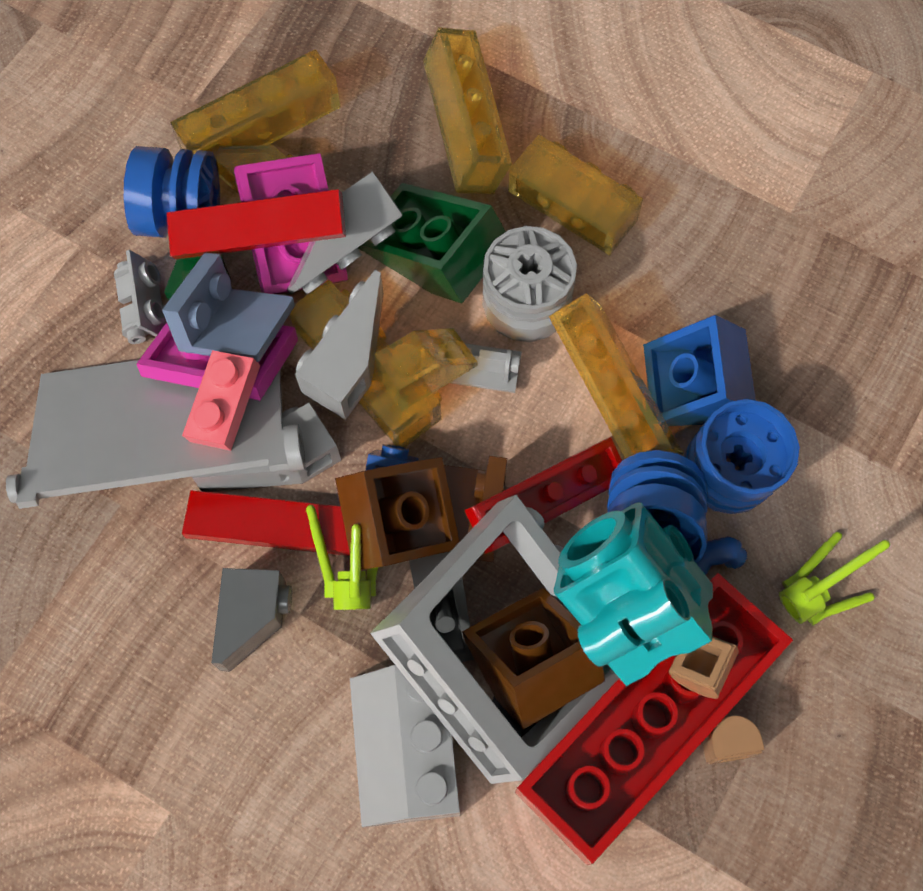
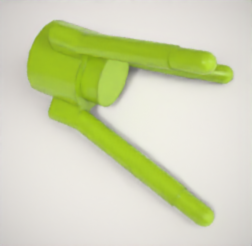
M308 505L306 512L324 579L325 598H333V610L371 609V596H376L378 567L367 569V574L366 571H361L360 525L354 524L351 529L350 571H338V581H335L316 509L313 505Z
M835 532L793 576L782 582L785 589L779 592V597L783 606L799 624L808 620L814 626L826 617L873 601L875 595L868 592L828 606L825 604L831 599L827 589L890 547V542L882 540L822 580L816 576L807 579L806 577L842 539V533Z

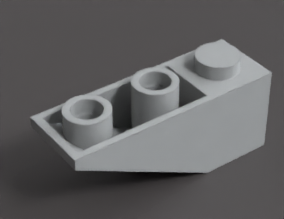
M373 172L342 192L346 237L309 243L287 288L290 294H293L301 287L306 294L310 293L328 280L323 273L335 263L342 270L362 256L358 247L370 239L374 245H377L395 232L391 224L403 215Z
M374 270L366 282L360 281L355 286L350 295L348 306L340 316L334 315L328 321L321 341L314 350H307L296 366L295 376L301 392L345 420L372 385L384 296L381 273L377 270Z
M307 403L300 408L292 407L282 413L283 427L293 424H299L305 451V470L290 472L288 469L270 472L269 466L192 476L202 492L303 484L340 462L341 458L336 443L310 403Z

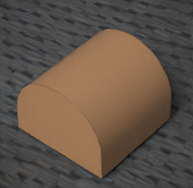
M712 636V641L690 653L676 655L669 674L676 682L702 696L717 699L739 650L736 645Z
M741 716L724 718L703 741L706 763H710V765L753 758L765 750L759 729L749 719Z

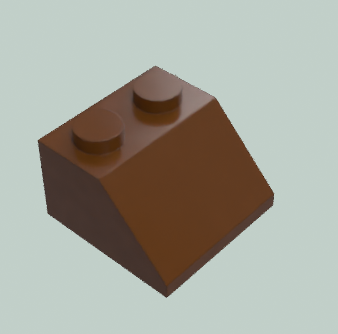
M442 457L370 469L335 478L349 551L351 548L352 526L358 524L361 527V570L384 567L452 551L460 542Z
M544 588L533 592L462 631L463 638L496 700L522 729L527 728L605 682L603 666L595 665L581 647L578 638V628L581 624Z

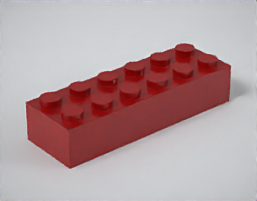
M719 573L710 580L713 584V599L708 603V612L712 623V636L736 645L739 650L719 697L713 699L702 696L676 682L669 674L676 655L661 661L648 675L627 686L619 678L516 788L515 794L586 865L594 864L793 641L789 635Z

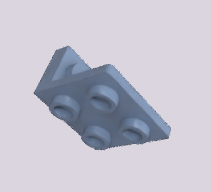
M204 253L162 309V312L178 351L210 356L212 350L254 358L259 362L293 310L295 303L291 296L232 289L230 277L226 273L220 254Z

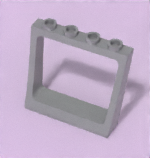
M517 495L497 502L434 570L370 633L491 784L524 780L619 679L608 664L603 666L605 682L545 716L523 737H520L432 626L429 618L431 611L502 531L548 592L564 606L554 594V586L559 568L558 559L563 547L552 543L543 531L545 525L543 517L536 510L525 507Z

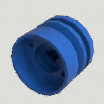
M135 146L130 152L124 176L123 199L127 224L134 236L166 238L168 236L167 212L220 205L219 171L213 152L197 150L193 154L191 150L180 149L174 160L169 149Z
M743 399L728 402L715 410L685 449L684 457L693 461L705 475L708 487V507L713 511L737 514L752 510L789 480L798 465L800 446L794 427L783 413L765 402ZM730 458L731 462H727L726 459ZM735 466H739L740 469L736 470Z
M661 450L639 452L622 460L612 472L607 513L622 511L635 503H642L662 529L668 525H673L682 533L691 548L693 560L697 564L703 559L707 546L706 513L708 509V487L704 473L693 461L678 453Z

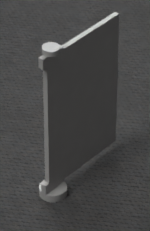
M139 360L44 373L40 377L27 466L21 468V475L7 476L6 492L10 502L16 503L19 509L38 506L39 499L261 466H269L270 472L288 469L290 472L302 471L306 469L303 438L299 424L283 427L281 369L261 401L248 400L231 451L189 442L184 438L182 434L199 388L141 377L136 364Z

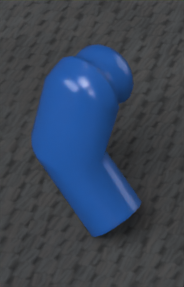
M729 536L707 541L703 559L697 565L705 575L712 566L725 564L727 568L738 569L746 562L747 552L739 540Z

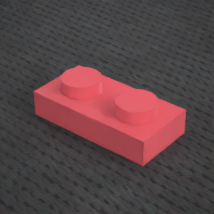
M212 350L182 436L189 442L231 451L260 364L254 358Z

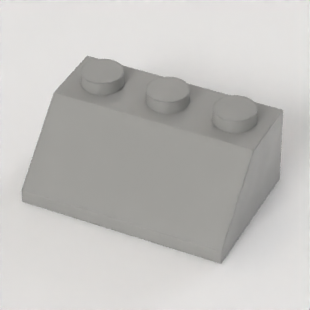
M396 665L350 678L362 828L460 816L453 743L450 732Z

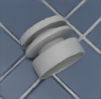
M523 226L506 231L495 239L485 254L483 268L482 305L487 320L498 333L512 340L533 342L548 338L562 328L570 314L577 263L571 247L560 235L541 227Z

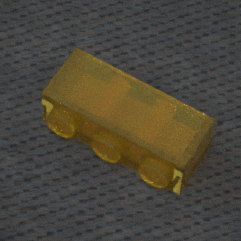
M538 134L509 170L508 192L609 256L638 221L643 198L638 196L630 186L617 183L604 175L596 165L583 162L569 153L562 144L555 141L551 142Z

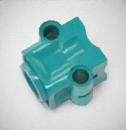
M638 502L622 511H611L595 518L580 529L561 551L558 559L559 568L554 586V594L581 624L578 628V638L587 657L599 667L608 664L626 686L648 675L661 661L675 655L690 653L712 641V623L708 612V603L713 599V584L694 562L691 548L682 533L673 525H668L662 529L642 503Z

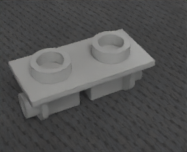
M129 249L126 251L127 261L117 264L114 278L118 301L122 304L132 301L131 304L120 308L122 335L128 339L130 344H140L146 340L145 336L148 334L157 336L164 327L166 319L162 312L164 306L162 305L159 288L161 277L156 265Z
M436 339L431 347L430 360L432 362L428 379L515 393L522 352Z

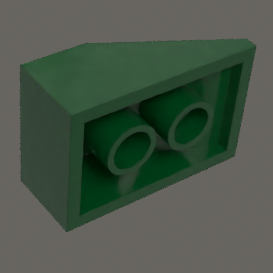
M401 183L390 196L403 215L391 224L395 232L377 245H374L369 239L359 246L358 249L431 294L462 304L483 278L485 254L495 239L506 232L492 205Z

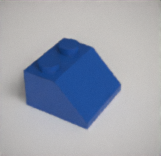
M713 315L643 344L653 426L704 425L715 410L728 402L743 399L756 400L746 329L728 320Z

